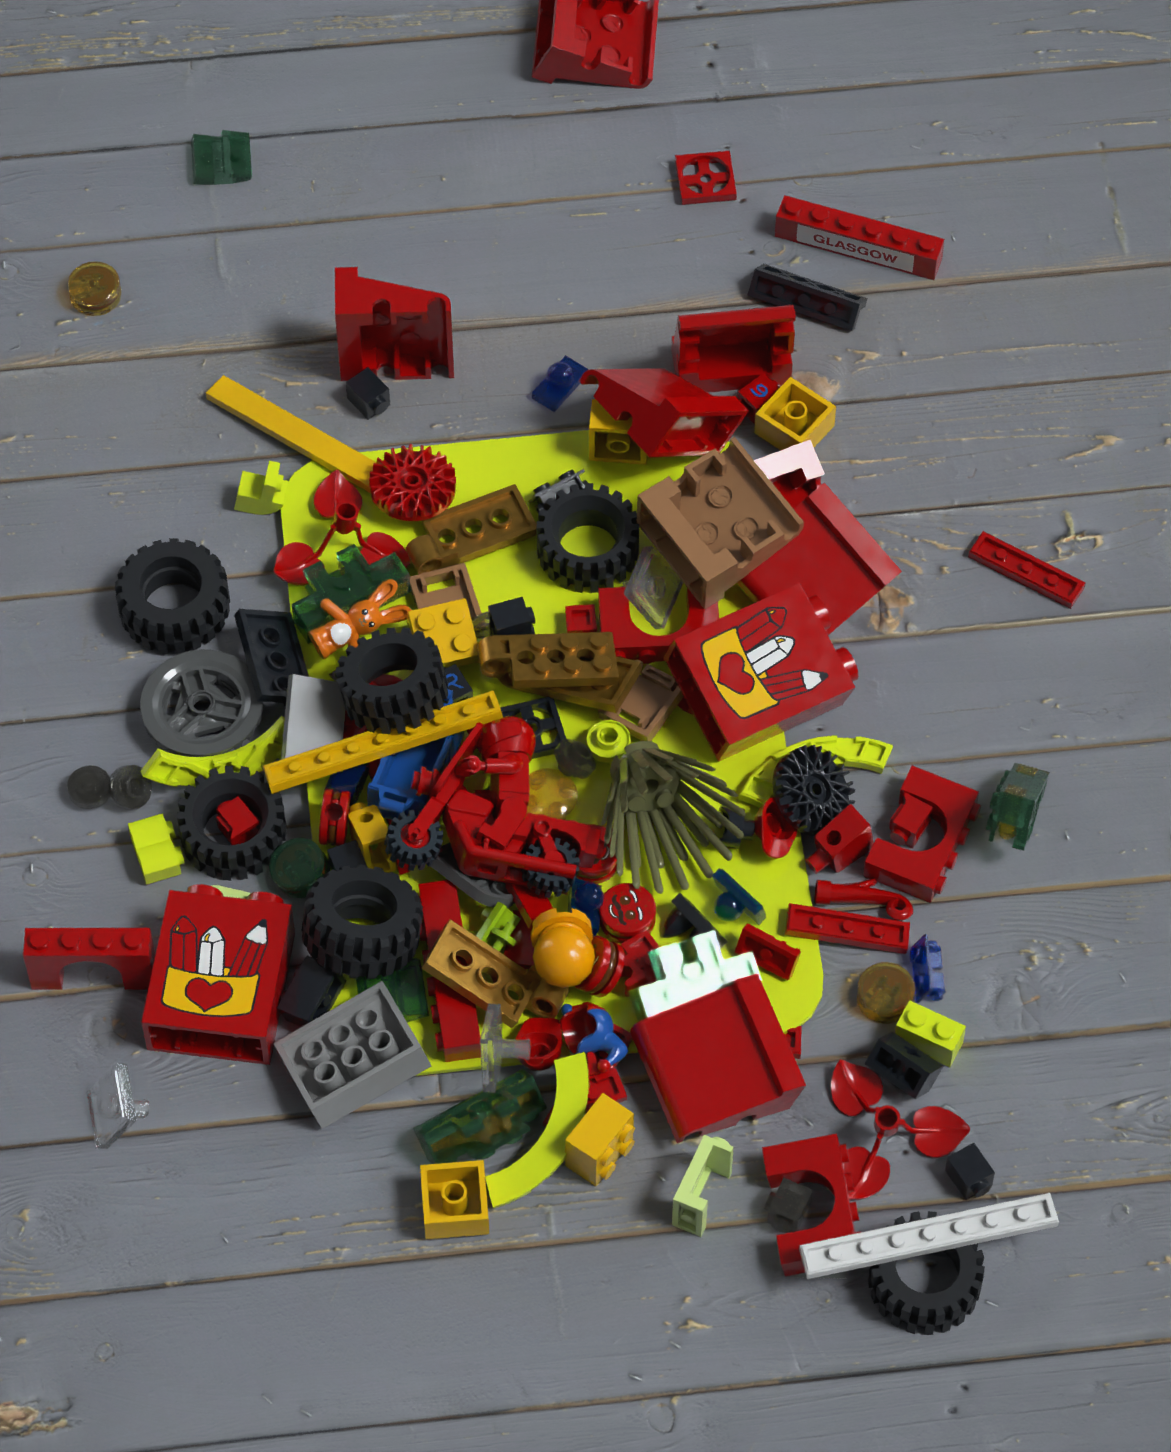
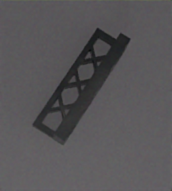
M764 263L755 268L747 294L777 306L793 305L795 312L851 331L855 329L860 310L866 306L868 299Z

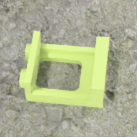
M706 1135L703 1136L673 1198V1226L702 1237L706 1228L708 1200L700 1198L711 1172L730 1178L732 1174L734 1147L720 1137L711 1138Z

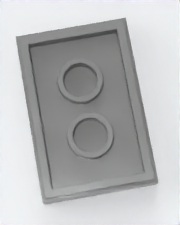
M296 674L289 675L281 760L343 740L346 708L338 682Z

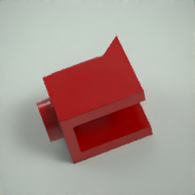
M903 791L902 803L890 819L891 839L897 844L907 845L913 849L931 823V818L928 816L932 812L933 807Z
M239 796L231 801L223 802L216 809L218 828L227 840L231 842V845L247 842L259 831L256 828L259 825V821Z

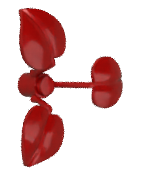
M335 470L323 480L314 496V508L317 513L324 518H333V524H331L330 530L319 549L314 553L312 548L305 543H289L279 551L273 572L279 579L293 585H308L316 582L325 571V566L318 557L322 555L335 531L340 534H348L353 530L356 532L360 546L364 547L359 552V562L371 574L382 576L395 573L407 568L411 560L404 547L388 534L374 532L368 536L367 542L364 541L360 530L361 524L357 523L358 513L362 507V497L356 487L347 481L339 470Z
M839 1060L835 1066L831 1080V1096L834 1105L841 1113L849 1117H855L863 1110L869 1114H875L874 1129L878 1133L871 1153L861 1146L847 1149L850 1162L844 1163L845 1173L851 1172L855 1190L854 1192H849L850 1200H861L871 1197L887 1184L890 1176L889 1161L883 1157L876 1156L883 1137L894 1135L898 1128L902 1127L907 1132L916 1134L914 1143L919 1152L927 1157L941 1158L953 1152L969 1134V1125L960 1116L947 1109L927 1106L916 1111L913 1117L915 1128H912L906 1123L905 1119H900L898 1110L893 1106L885 1105L870 1108V1106L880 1101L883 1093L882 1081L874 1071L844 1060Z

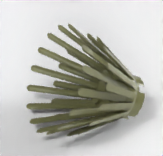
M638 741L629 744L624 748L626 754L620 760L616 755L612 761L610 768L612 783L602 818V825L607 821L604 841L607 845L611 838L610 857L612 858L615 854L617 858L618 875L621 877L623 874L624 813L626 812L632 883L636 889L640 887L639 868L641 867L637 819L654 888L657 893H663L659 868L662 869L665 864L654 826L681 889L687 890L689 883L675 850L682 861L688 860L689 856L679 836L705 877L712 878V869L681 820L701 846L707 847L710 841L728 861L732 859V853L684 799L716 827L722 828L724 826L740 839L744 835L737 826L685 783L739 816H745V811L694 778L732 797H737L738 794L727 788L726 782L722 779L692 767L715 771L716 769L712 766L697 762L693 758L661 750L652 741Z

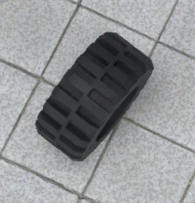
M169 538V542L158 540L154 541L150 547L144 545L137 549L138 554L136 556L131 554L125 560L126 566H122L117 574L118 580L115 582V592L122 626L125 631L130 633V637L135 642L140 643L142 641L143 647L149 650H153L154 647L158 648L159 653L168 654L169 650H176L177 654L184 653L187 648L192 647V650L200 648L203 641L208 643L215 638V631L220 632L225 625V619L228 618L230 612L227 575L224 567L221 566L219 558L214 554L210 555L208 548L203 545L196 547L195 542L190 540L179 542L178 538ZM172 583L186 584L199 591L198 595L190 603L174 609L159 608L147 601L148 597L156 589Z
M357 865L356 868L343 866L339 868V871L333 869L324 874V877L318 878L308 890L301 929L302 941L312 958H317L319 965L325 969L327 967L331 968L332 972L341 976L343 973L353 979H358V977L375 979L377 975L385 977L394 973V969L399 971L415 956L420 937L423 906L416 891L412 890V886L406 880L401 881L397 874L393 872L386 873L383 868L376 866L374 869L366 868V865ZM346 919H367L377 923V925H359Z

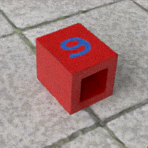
M764 373L738 391V400L749 410L746 416L754 424L757 411L781 387L777 381L771 380Z

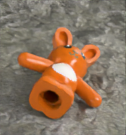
M393 579L383 581L368 599L353 604L348 614L331 600L323 599L320 602L321 608L333 617L334 620L308 632V636L322 659H326L346 644H348V647L352 645L356 648L359 635L371 634V632L376 631L383 624L406 620L408 611H412L406 605H397L382 611L379 610V607L397 591V582Z

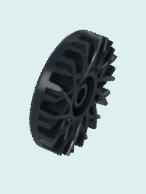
M804 745L785 754L777 763L773 774V794L777 807L785 820L796 830L806 835L815 836L848 805L855 803V800H849V795L855 793V789L849 787L853 785V781L846 783L844 776L850 773L849 770H843L845 765L843 763L836 765L833 762L838 757L837 755L831 756V751L829 750L822 753V746L816 747L811 745L807 747Z

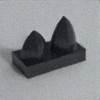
M679 893L671 901L675 907L665 921L662 934L664 938L682 934L694 925L695 928L687 941L686 953L688 955L707 952L713 946L720 950L728 942L684 895Z

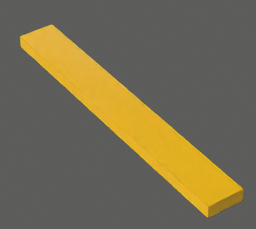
M225 375L206 392L207 400L332 472L339 470L346 480L370 493V471H373V464L377 462Z
M494 690L444 706L440 710L435 709L433 710L435 717L430 721L425 718L421 719L422 726L415 729L412 724L405 726L406 732L398 733L397 728L391 729L390 734H382L381 729L377 728L375 732L367 731L264 765L263 769L271 793L273 794L474 728L478 722L486 724L503 718Z

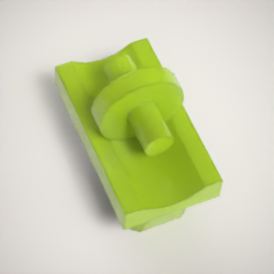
M497 902L494 908L486 906L481 913V920L484 924L479 932L473 930L470 933L500 952L504 944L510 947H514L516 944V940L510 935L521 918L511 912L506 905Z

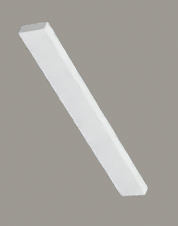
M1047 1193L800 1245L799 1251L806 1277L811 1279L1058 1226L1059 1220L1051 1194Z

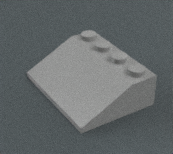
M383 981L273 1043L321 1129L431 1067L421 1045Z

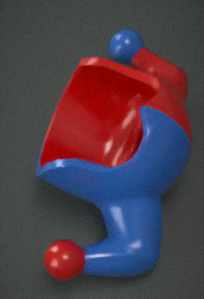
M584 1002L575 1006L564 1004L561 1007V1014L563 1015L560 1019L562 1036L571 1055L585 1052L587 1055L590 1051L593 1053L599 1051L607 1053V1058L601 1059L596 1065L601 1073L607 1072L610 1066L626 1056L628 1049L625 1043L613 1032L612 1018L603 1007L592 1002Z

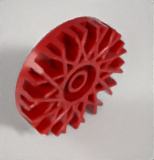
M409 444L408 450L403 445L401 446V452L395 454L394 448H391V454L385 452L383 461L378 457L377 463L373 464V471H370L369 487L371 498L383 513L398 520L422 521L433 518L445 511L455 497V468L452 467V463L447 464L446 455L441 456L440 451L437 452L436 456L433 455L430 446L424 450V446L421 445L420 451H413L412 444Z

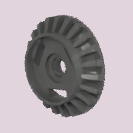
M205 649L184 652L163 662L147 679L140 699L142 721L150 738L152 737L156 741V745L161 749L166 748L169 750V753L187 757L214 756L227 753L233 748L238 749L242 747V742L246 739L250 740L254 735V729L261 722V714L264 708L263 702H258L256 699L248 665L228 653ZM213 684L227 688L235 697L230 699ZM177 693L180 694L174 715H166L169 702ZM200 700L208 701L211 704L205 711L196 710L194 705ZM225 729L223 732H221V733H219V734H216V735H213V736L202 737V738H201V737H197V736H201V735H205V734H208V733H212V732H216V731Z

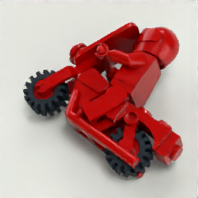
M506 716L496 720L494 724L484 728V724L478 722L442 774L434 768L433 771L426 770L424 766H421L420 772L414 771L411 789L416 790L415 796L420 797L421 794L428 795L429 801L422 811H419L418 816L414 814V810H409L407 816L402 812L399 813L398 819L394 817L391 825H389L384 845H387L385 849L386 854H391L390 860L393 863L397 859L399 860L398 867L403 869L404 864H408V870L414 871L415 865H417L419 870H423L425 864L428 867L433 864L434 859H437L443 842V830L439 831L441 826L439 821L442 817L458 868L463 874L525 886L529 890L535 888V894L540 895L541 891H545V897L550 898L552 892H554L555 897L561 894H568L570 886L572 887L576 879L579 867L592 869L595 859H601L604 841L599 840L601 828L592 827L574 820L552 818L544 814H532L530 812L527 814L530 792L529 763L532 760L536 747V735L533 728L522 718ZM481 734V758L484 761H480V759L477 756L473 755L479 743ZM480 770L484 771L485 774H491L489 790H474L473 793H470L463 785L465 777H470ZM526 845V854H520ZM510 867L520 868L521 871L510 869Z

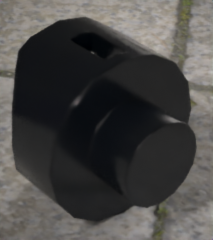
M721 805L719 812L743 832L744 836L742 839L752 841L755 821L747 820L745 816H739ZM724 827L723 836L720 838L721 842L726 847L739 849L741 839Z

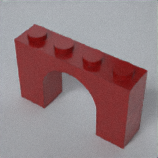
M628 587L598 588L600 632H612L617 657L630 660L638 659L643 664L665 661L663 657L675 638L719 619L718 602L704 609L687 588V621L679 630L672 634L656 636L641 631L633 623L629 610Z
M912 765L900 789L898 804L902 803L904 791L932 806L933 810L929 817L933 818L941 826L944 838L935 847L924 851L908 850L876 838L866 858L863 876L869 879L875 878L881 884L931 903L935 893H942L947 881V877H944L947 869L952 870L959 854L955 851L959 844L964 846L970 832L967 826L970 820L976 821L981 805L977 803L979 791Z
M25 928L23 958L32 990H63L64 966L83 961L100 962L116 968L121 973L124 990H148L156 955L150 928Z
M837 1133L762 1147L766 1176L771 1189L812 1182L826 1187L835 1196V1203L831 1214L820 1225L806 1230L776 1235L780 1262L785 1277L805 1273L799 1251L800 1245L861 1233V1231H855L854 1225L855 1221H860L857 1203L850 1202L849 1192L855 1191L851 1172L845 1173L844 1163L850 1162L846 1143L840 1144Z

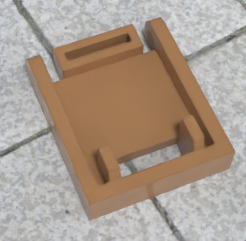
M465 563L408 577L409 587L417 609L466 598L472 621L482 614ZM450 579L454 581L455 586L427 592V585ZM479 616L480 618L476 621V624L481 627L484 626L483 616Z
M636 659L635 661H639V662L641 663L642 668H643V662L640 661V660H638V659ZM647 664L618 712L613 713L599 709L598 715L602 720L620 722L626 726L630 735L641 741H652L684 696L679 686H677L678 684L674 677ZM622 711L639 720L638 726L618 715Z

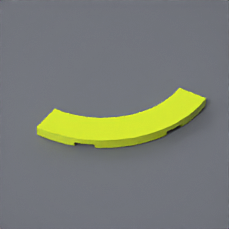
M281 716L274 725L254 741L224 754L206 757H187L168 753L157 748L140 772L143 777L157 783L174 787L190 785L195 786V788V778L202 775L206 780L209 778L208 770L217 768L218 774L225 773V766H233L234 772L240 773L241 766L248 767L250 776H253L256 771H263L264 765L272 763L277 758L281 759L285 717Z
M837 735L816 737L798 742L775 753L770 760L761 767L759 766L745 783L738 799L760 808L768 799L773 798L772 782L777 763L785 754L804 745L807 747L811 745L816 747L822 746V753L828 750L831 751V756H838L833 761L836 765L843 763L848 767L867 769L880 774L884 770L893 745L865 737L837 738Z
M585 1052L554 1060L557 1080L555 1103L549 1122L534 1146L509 1167L485 1176L493 1208L509 1204L530 1193L531 1190L548 1179L566 1159L565 1139L584 1117L588 1103L589 1069Z

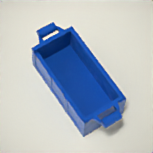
M447 689L448 697L445 701H448V704L443 703L444 706L453 704V690ZM464 731L381 758L373 781L369 782L367 787L368 806L376 805L382 817L393 820L394 817L398 819L399 813L402 812L407 816L409 810H414V814L418 816L419 811H422L429 799L427 798L428 795L421 794L420 797L415 796L416 790L411 789L414 771L420 772L421 766H424L426 770L433 771L434 768L442 774L457 753L464 737Z

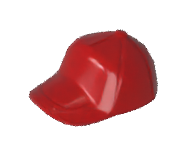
M773 797L768 799L757 811L754 818V832L761 840L764 853L770 858L777 859L787 855L797 835V830L782 816Z
M529 1018L523 1023L513 1045L514 1052L523 1066L532 1071H543L554 1065V1060L559 1058L562 1047L560 1021L555 1018Z

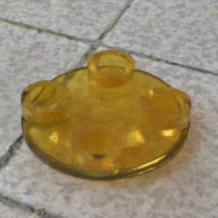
M539 769L529 774L530 792L527 814L528 812L544 814L552 818L565 820L577 803L578 792L574 781L567 774L556 769Z

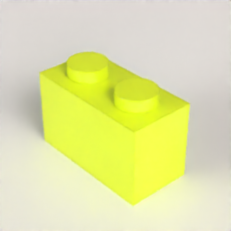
M909 1000L896 1024L895 1033L935 1061L951 1067L963 1044L966 1026Z

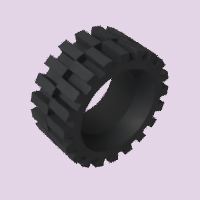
M585 483V489L579 490L578 484L571 485L570 493L567 494L563 489L556 492V501L549 498L545 502V510L541 509L538 514L537 556L538 559L540 558L541 568L543 571L548 569V577L553 582L559 577L561 587L567 589L570 584L575 585V592L583 593V587H590L591 593L598 592L599 585L603 584L605 588H613L614 579L619 583L623 582L626 579V571L629 573L633 571L635 561L638 560L639 524H637V512H632V503L628 499L622 503V493L617 490L612 495L609 494L608 486L601 485L600 490H594L593 483ZM586 525L606 530L615 540V544L609 552L593 557L571 554L563 548L560 542L570 530Z
M394 627L387 628V633L380 635L379 630L371 632L372 638L368 640L364 636L359 638L356 648L350 645L345 650L347 657L341 656L338 661L340 667H336V676L347 714L351 721L354 720L359 728L366 725L367 731L375 732L377 728H380L382 734H390L391 729L397 728L398 733L406 732L405 726L412 724L414 729L422 726L421 719L425 718L430 721L435 717L433 709L440 710L444 706L443 700H447V688L449 686L437 645L435 646L434 640L431 637L425 639L424 633L418 630L412 635L411 629L404 627L401 633H396ZM392 671H413L406 679L393 685L375 686L370 684L379 676Z
M225 766V773L218 774L217 768L208 770L209 778L206 780L202 775H199L195 778L196 788L188 785L184 790L185 799L180 797L178 803L177 821L182 848L185 850L186 857L189 861L193 859L194 867L200 872L206 866L207 876L213 878L216 877L217 872L222 873L223 880L231 881L232 874H239V879L243 880L248 879L247 872L253 870L255 875L262 873V864L265 862L270 867L275 862L274 853L280 855L283 850V841H286V820L280 792L272 794L268 781L266 783L264 781V774L256 771L254 776H250L248 767L241 766L240 773L234 772L233 766ZM239 796L249 810L260 819V829L247 842L237 845L217 844L204 833L205 826L209 819L216 814V809L220 804L225 801H231Z
M919 1211L910 1214L909 1222L923 1220L920 1218ZM928 1211L927 1219L936 1217L937 1212ZM901 1216L895 1219L894 1225L909 1222H906L904 1217ZM978 1243L944 1250L943 1252L954 1262L958 1277L947 1289L932 1294L917 1292L909 1288L897 1273L896 1262L898 1260L870 1266L868 1284L869 1288H872L871 1298L873 1303L880 1302L879 1312L884 1318L889 1313L892 1314L891 1324L899 1328L902 1322L907 1323V1332L915 1334L916 1327H924V1335H933L934 1327L936 1326L940 1327L941 1333L950 1331L952 1321L957 1326L963 1323L966 1313L971 1315L975 1309L976 1300H979L985 1266H982L984 1261L983 1251H977Z

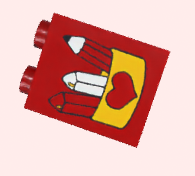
M800 583L675 638L663 657L718 762L843 705L855 689L853 681L858 679L859 674L852 655L844 647L837 650L834 648L825 631L831 626L830 616L825 604L817 595L808 598Z
M204 884L191 885L187 888V892L169 890L141 1022L147 1050L270 1065L280 1016L277 1006L279 1005V998L285 990L295 938L292 904H284L281 897L263 891L250 893L247 899L225 897L219 889Z

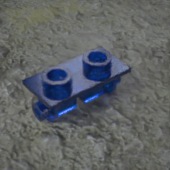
M924 934L911 947L909 959L913 967L912 987L915 990L916 1003H920L926 996H930L933 1001H940L946 993L943 973L933 972V969L941 970L943 968L941 946L935 940L928 941V935Z

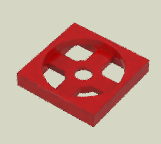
M730 150L675 155L682 205L737 200ZM709 163L723 164L726 167V172L714 173L710 170ZM687 165H698L699 172L695 175L683 176V170ZM704 175H707L711 178V180L709 182H703L700 178ZM727 183L720 191L713 192L716 184ZM688 186H697L699 189H702V193L695 192L688 188Z

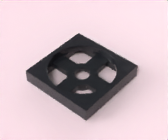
M544 697L501 707L503 717L515 716L521 713L523 720L528 724L537 726L538 729L534 732L536 735V747L532 759L568 751L567 739L553 698ZM533 710L542 711L548 714L550 718L539 719L534 716ZM557 729V736L554 742L543 745L542 733Z

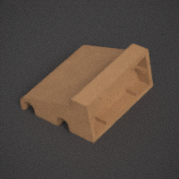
M735 437L730 439L728 448L719 454L716 449H713L685 466L684 473L676 481L673 482L668 476L638 495L637 524H639L644 534L704 609L723 599L725 591L797 537L804 526L803 520Z

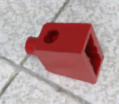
M852 804L848 805L815 835L814 840L817 851L806 858L805 861L816 874L827 865L836 873L842 871L871 850L874 844L871 825Z

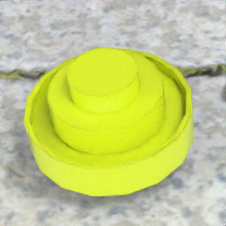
M602 720L589 729L586 737L587 750L593 758L600 762L612 763L616 755L620 760L626 754L624 748L631 744L630 732L626 726L618 721Z

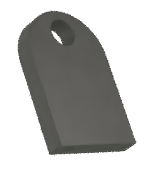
M450 842L441 846L437 859H434L433 864L430 865L434 870L483 905L494 908L497 902H500L509 908L515 904L513 895L509 894L505 887L506 883L463 874L458 868Z

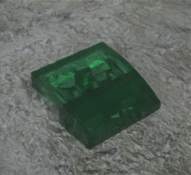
M222 130L220 137L193 134L191 139L193 184L220 185L251 180L252 166L249 133Z
M413 958L399 971L394 969V973L385 977L377 975L375 979H366V977H358L356 979L358 994L383 981L407 1023L429 1016L421 960L419 958Z

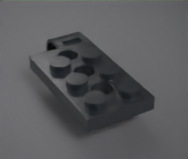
M239 608L234 617L256 699L258 702L284 703L286 710L287 691L282 690L277 683H280L283 688L287 689L289 675L296 674L309 677L291 612ZM264 634H266L270 639L274 640V642L269 641L264 636ZM271 659H274V661H275L276 663H278L279 665H281V667L276 666V665L271 661Z

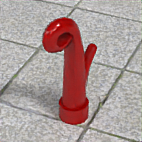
M875 878L857 883L832 884L831 881L816 880L815 904L858 903L886 905L887 914L892 919L898 921L910 918L914 911L912 903L901 894L870 888L877 884Z

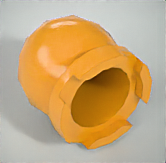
M557 908L550 909L541 913L532 923L531 941L534 947V966L542 980L550 985L561 988L581 984L591 974L595 960L594 948L591 943L593 940L591 921L586 914L571 908L572 913H557Z

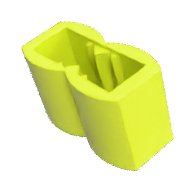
M163 813L128 823L131 841L146 885L181 874L180 865L185 864L180 846L174 847L171 840L176 838L172 821L166 822Z

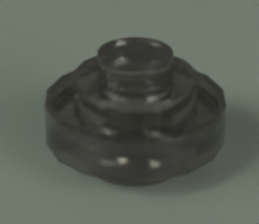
M563 739L554 749L558 769L567 777L585 779L596 769V762L592 757V752L581 742Z
M92 765L75 770L67 783L71 801L78 807L85 809L98 808L105 804L111 797L113 790L108 773L104 769Z
M137 765L121 766L110 776L108 783L109 795L118 807L125 810L138 809L144 806L150 799L152 781L142 776L140 772L142 767Z

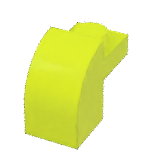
M269 460L266 475L242 471L234 510L266 515L275 513L282 508L288 481L283 480L284 475L278 474L279 462Z

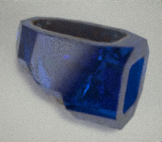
M369 762L330 775L325 789H333V793L335 791L342 792V790L349 791L351 794L350 806L358 801L370 769Z

